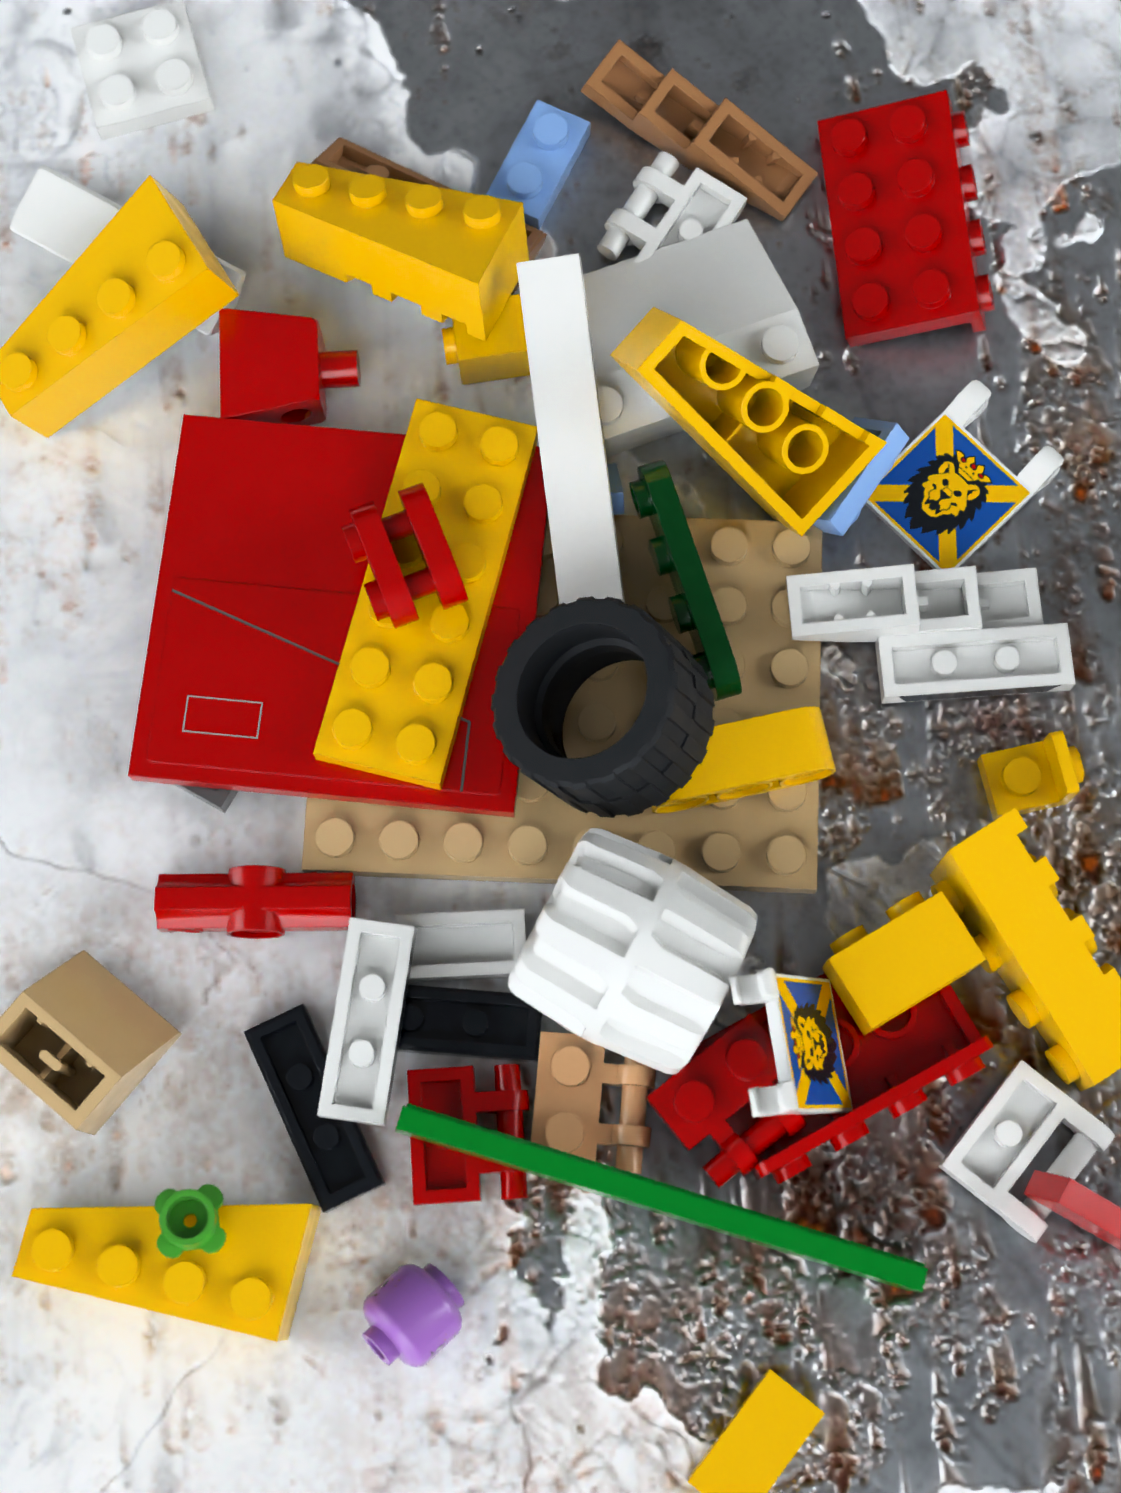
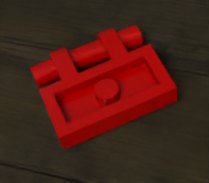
M751 1013L686 1064L676 1075L674 1074L646 1097L648 1103L688 1152L708 1135L719 1147L721 1152L702 1166L704 1172L717 1188L723 1186L738 1172L745 1177L754 1169L755 1165L759 1164L757 1157L785 1134L792 1138L807 1126L804 1118L809 1115L784 1114L762 1117L740 1136L726 1122L750 1102L749 1088L774 1086L773 1082L778 1079L771 1038Z
M520 1064L495 1065V1091L476 1092L474 1066L407 1070L409 1104L478 1125L477 1114H497V1131L524 1139L523 1112L529 1111L528 1090L521 1089ZM410 1137L413 1205L482 1202L481 1174H500L501 1200L528 1198L526 1172Z

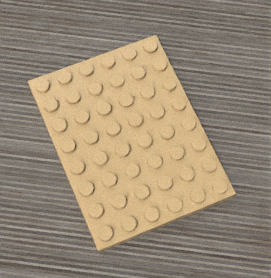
M614 515L625 604L630 606L634 604L646 611L692 655L696 654L689 632L679 634L672 618L668 598L675 596L676 593L670 575L659 576L655 568L649 548V539L656 538L650 517L640 519L638 516ZM686 518L729 640L742 686L741 694L719 701L714 700V726L794 708L820 707L821 641L792 640L786 576L822 572L823 531L812 525L801 537L785 527L781 522L773 520ZM549 519L547 520L537 611L538 618L550 612L551 608L559 605ZM622 661L606 666L589 677L579 687L569 703L563 723V745L567 758H584L600 753L618 742L630 730L641 712L646 697L647 671L644 661ZM521 772L519 773L515 818L307 798L302 871L304 873L343 871V873L353 872L354 876L556 884L581 837L591 828H599L671 857L726 891L815 894L817 891L819 780L673 813L656 814L652 812L650 807L643 810V813L629 817L626 814L616 815L614 818L600 817L593 812L584 813L575 809Z

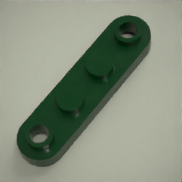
M663 459L637 467L638 480L629 483L630 493L638 517L640 519L650 517L656 538L649 539V548L659 576L670 575L676 595L669 597L668 601L676 629L679 634L689 632L696 654H693V658L703 667L708 677L707 683L709 689L713 692L714 700L719 701L742 693V686L737 664L669 469Z

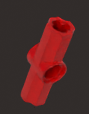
M266 865L236 866L230 868L228 874H159L154 897L157 929L160 932L170 933L227 932V935L231 937L246 939L279 938L285 935V931H348L350 917L356 918L355 876L353 872L343 873V871L332 873H286V870L283 868Z

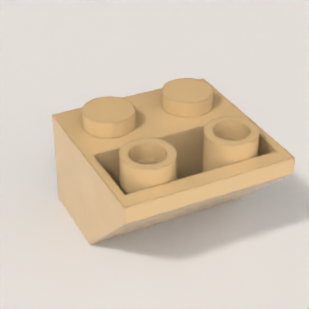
M83 950L25 989L1 1015L0 1064L74 1129L95 1135L182 1033L89 953Z

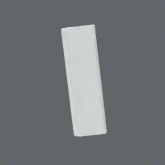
M43 165L37 170L13 216L10 229L74 264L123 206ZM216 256L240 296L247 272ZM239 296L222 309H236ZM219 311L196 327L195 330L208 336L218 333Z

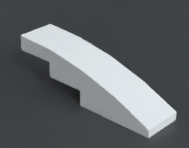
M914 564L786 576L792 640L876 642L878 636L1044 624L1036 567L976 573V565L915 571Z

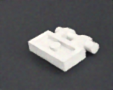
M662 151L651 166H644L633 181L635 190L622 209L615 208L604 224L607 232L597 245V249L604 257L615 261L626 245H634L641 250L634 260L635 263H639L652 257L659 248L683 240H690L703 233L735 223L745 208L747 197L697 167L686 184L682 185L672 179V176L679 167L678 160L671 154ZM654 203H662L669 209L655 228L643 219Z

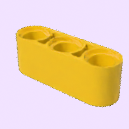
M820 707L794 708L714 726L713 735L709 737L706 747L708 751L702 763L698 764L691 774L692 778L682 789L679 788L670 795L669 800L657 807L654 805L651 809L656 814L673 813L802 785L834 774L836 768Z

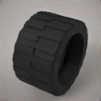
M593 596L578 598L577 601L568 604L561 603L551 608L550 612L544 616L537 617L527 625L523 634L517 640L515 639L506 651L508 654L503 664L498 668L495 677V691L491 697V710L494 712L495 721L493 728L496 738L501 741L504 747L502 751L511 763L520 768L521 773L575 809L584 813L593 812L600 817L614 818L616 815L626 814L629 817L643 813V810L661 805L669 800V796L676 790L682 789L692 778L691 774L697 765L702 763L708 751L706 747L709 737L713 735L715 723L713 720L714 696L707 683L708 677L703 667L693 658V655L646 611L636 605L630 606L617 598L595 599ZM622 661H644L647 671L646 697L641 712L630 730L618 742L600 753L584 758H567L563 745V723L569 703L579 687L589 677L606 666Z

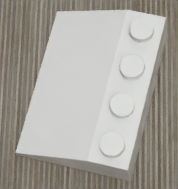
M748 219L703 233L690 240H683L659 248L652 257L639 263H635L636 257L583 274L606 458L684 431L610 356L653 307L683 320L745 357L750 362L789 383L797 390L810 387L820 365L799 310Z

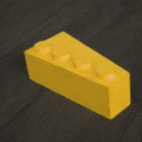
M296 162L272 200L286 258L346 283L357 278L371 284L374 295L391 302L397 296L421 305L422 315L441 323L448 317L466 324L467 334L484 341L487 340L518 282L516 263L529 261L523 202Z
M655 307L645 315L610 354L771 518L781 522L785 527L801 537L887 444L886 441L797 390L779 377L750 362L745 357L683 320Z
M1014 807L948 850L930 873V877L935 883L930 889L932 895L940 891L944 892L985 956L986 960L980 964L982 968L989 974L997 971L1011 991L1006 996V999L1017 1019L1028 1029L1035 1026L1050 1048L1045 1051V1056L1051 1068L1065 1084L1069 1085L1074 1082L1081 1092L1097 1085L1121 1068V977L1110 964L1104 963L1098 966L1092 955L1097 952L1098 948L1094 939V933L1082 914H1076L1068 907L1064 909L1061 907L1056 898L1058 897V890L1055 882L1060 878L1046 856L1036 858L1027 852L1017 834L1027 829L1028 826L1016 807Z

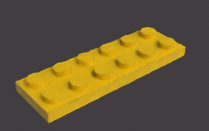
M416 398L382 518L403 511L398 491L423 482L457 565L468 601L443 610L436 592L413 601L419 620L394 629L390 617L377 621L363 585L375 580L368 563L313 754L316 760L437 790L442 789L538 441L537 426ZM413 535L391 543L403 576L426 568Z

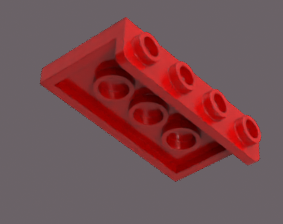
M943 90L818 120L844 330L849 347L971 323L974 333L985 331L984 312L995 310L989 274L978 276L976 257L986 255V245L981 219L970 220L968 202L978 200V191L973 165L962 166L960 148L970 146L964 110L953 112L948 91Z
M823 973V974H821L820 976L816 977V978L828 979L827 976L825 975V973ZM831 984L853 1111L836 1114H809L804 1118L807 1126L792 1138L785 1134L757 1157L759 1164L755 1165L752 1170L757 1181L772 1174L777 1185L812 1166L813 1164L806 1153L825 1142L830 1141L837 1152L871 1133L864 1120L888 1108L893 1119L929 1100L922 1089L926 1085L945 1075L952 1087L986 1067L979 1055L994 1046L987 1035L981 1037L950 984L863 1036ZM766 1006L751 1014L771 1038ZM741 1020L701 1041L689 1061L693 1060ZM778 1079L773 1082L774 1085L779 1083ZM749 1102L726 1122L740 1136L762 1117L752 1116L751 1104Z

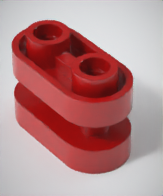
M423 482L398 491L403 511L381 519L374 501L349 509L353 522L341 527L354 562L358 563L367 559L374 575V581L363 585L377 621L390 617L394 629L419 620L413 602L419 598L436 592L443 610L468 601L457 565ZM413 535L426 568L403 576L391 543Z

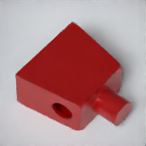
M219 310L220 418L307 426L322 423L327 418L326 389L360 387L361 374L358 350L325 352L324 339L318 320L312 317L247 310Z

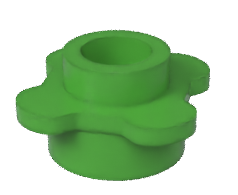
M204 1184L198 1190L184 1189L180 1191L170 1188L162 1191L157 1196L154 1207L157 1213H159V1224L162 1230L161 1235L157 1239V1247L164 1256L178 1258L184 1251L202 1249L208 1254H213L224 1246L226 1232L219 1225L218 1210L224 1202V1197L216 1186ZM186 1216H196L197 1222L193 1227H186L184 1225Z

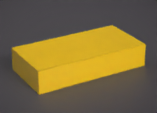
M768 1368L689 1475L687 1482L701 1493H768L825 1412Z

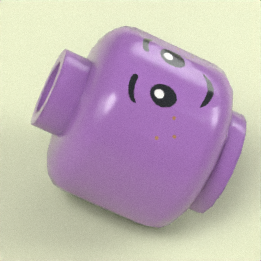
M404 1264L366 1297L363 1303V1313L370 1327L362 1336L372 1351L387 1365H391L398 1358L411 1367H422L461 1330L462 1317L459 1309L464 1305V1300L453 1283L434 1265L427 1264L422 1269L414 1264Z

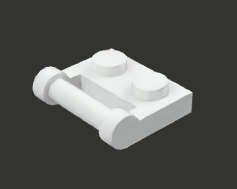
M1020 1060L1007 1074L938 1167L999 1214L1018 1233L1028 1240L1037 1243L1048 1228L1044 1220L1052 1210L1029 1197L1022 1203L1010 1194L1009 1190L1060 1122L1069 1127L1074 1135L1046 1172L1073 1180L1076 1179L1096 1151L1104 1153L1115 1138V1134L1095 1116L1023 1060Z

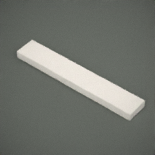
M579 253L518 262L516 267L559 604H568L577 601L578 598L593 596L595 599L612 597L621 599L625 603L581 257Z

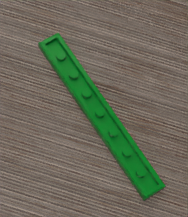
M407 1103V1106L403 1105L395 1130L397 1133L906 1291L923 1292L928 1268L925 1267L924 1263Z

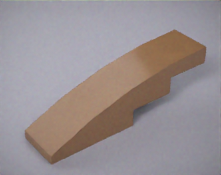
M618 39L580 91L634 133L659 150L674 156L681 165L693 172L696 167L747 197L746 203L780 221H783L789 215L818 174V172L730 100L725 98L718 106L673 68L664 76L620 39Z

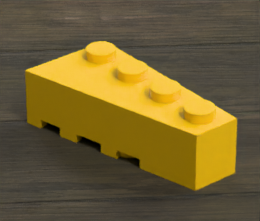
M151 175L141 184L0 349V399L11 417L46 438L52 436L239 296L236 288L184 205Z
M315 1204L222 1205L218 1209L219 1225L226 1232V1242L218 1252L208 1254L202 1249L184 1251L178 1258H168L157 1247V1239L161 1235L162 1230L159 1224V1213H157L154 1206L31 1208L12 1277L276 1342L289 1339L322 1209ZM188 1215L184 1219L186 1227H193L197 1222L195 1215Z

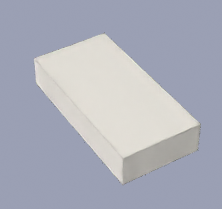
M525 908L395 915L396 924L415 926L417 929L409 982L509 977L527 941Z

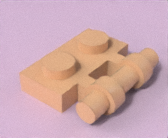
M541 1031L531 1142L595 1162L597 1145L617 1146L615 1168L641 1175L643 1149L650 1148L652 1130L650 1127H645L646 1097L648 1096V1089L655 1088L656 1069L625 1056L624 1064L604 1063L605 1048L593 1044L576 1034ZM602 1085L622 1087L619 1124L599 1123Z

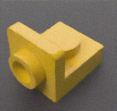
M1063 730L1048 733L1043 741L982 754L977 759L993 821L1014 807L1022 815L1066 805L1080 791L1079 783L1084 781V769L1080 754L1074 745H1067Z

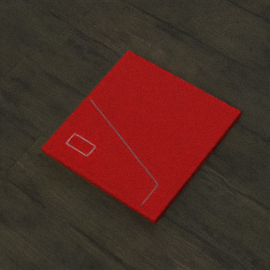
M184 414L128 776L133 781L515 818L520 768L509 761L502 751L504 747L501 741L496 738L493 728L495 721L494 712L491 710V697L495 691V677L498 668L503 664L508 654L506 651L513 641L523 634L526 626L537 618L548 520L539 446H536L443 786L441 790L316 760L313 754L368 566L367 559L358 563L354 562L341 527L353 522L349 509L374 501L380 518H382L406 434Z

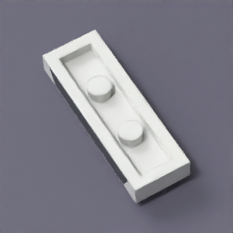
M1068 623L878 636L875 642L881 704L1069 691L1076 684Z
M350 917L317 1112L319 1117L386 1127L417 929L415 926Z

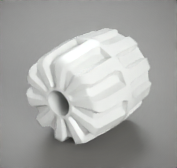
M591 828L579 840L548 902L544 905L536 925L509 975L508 988L516 997L579 1037L665 1074L676 1075L693 1056L731 987L729 977L737 974L754 936L757 926V914L750 906L681 862L604 829Z

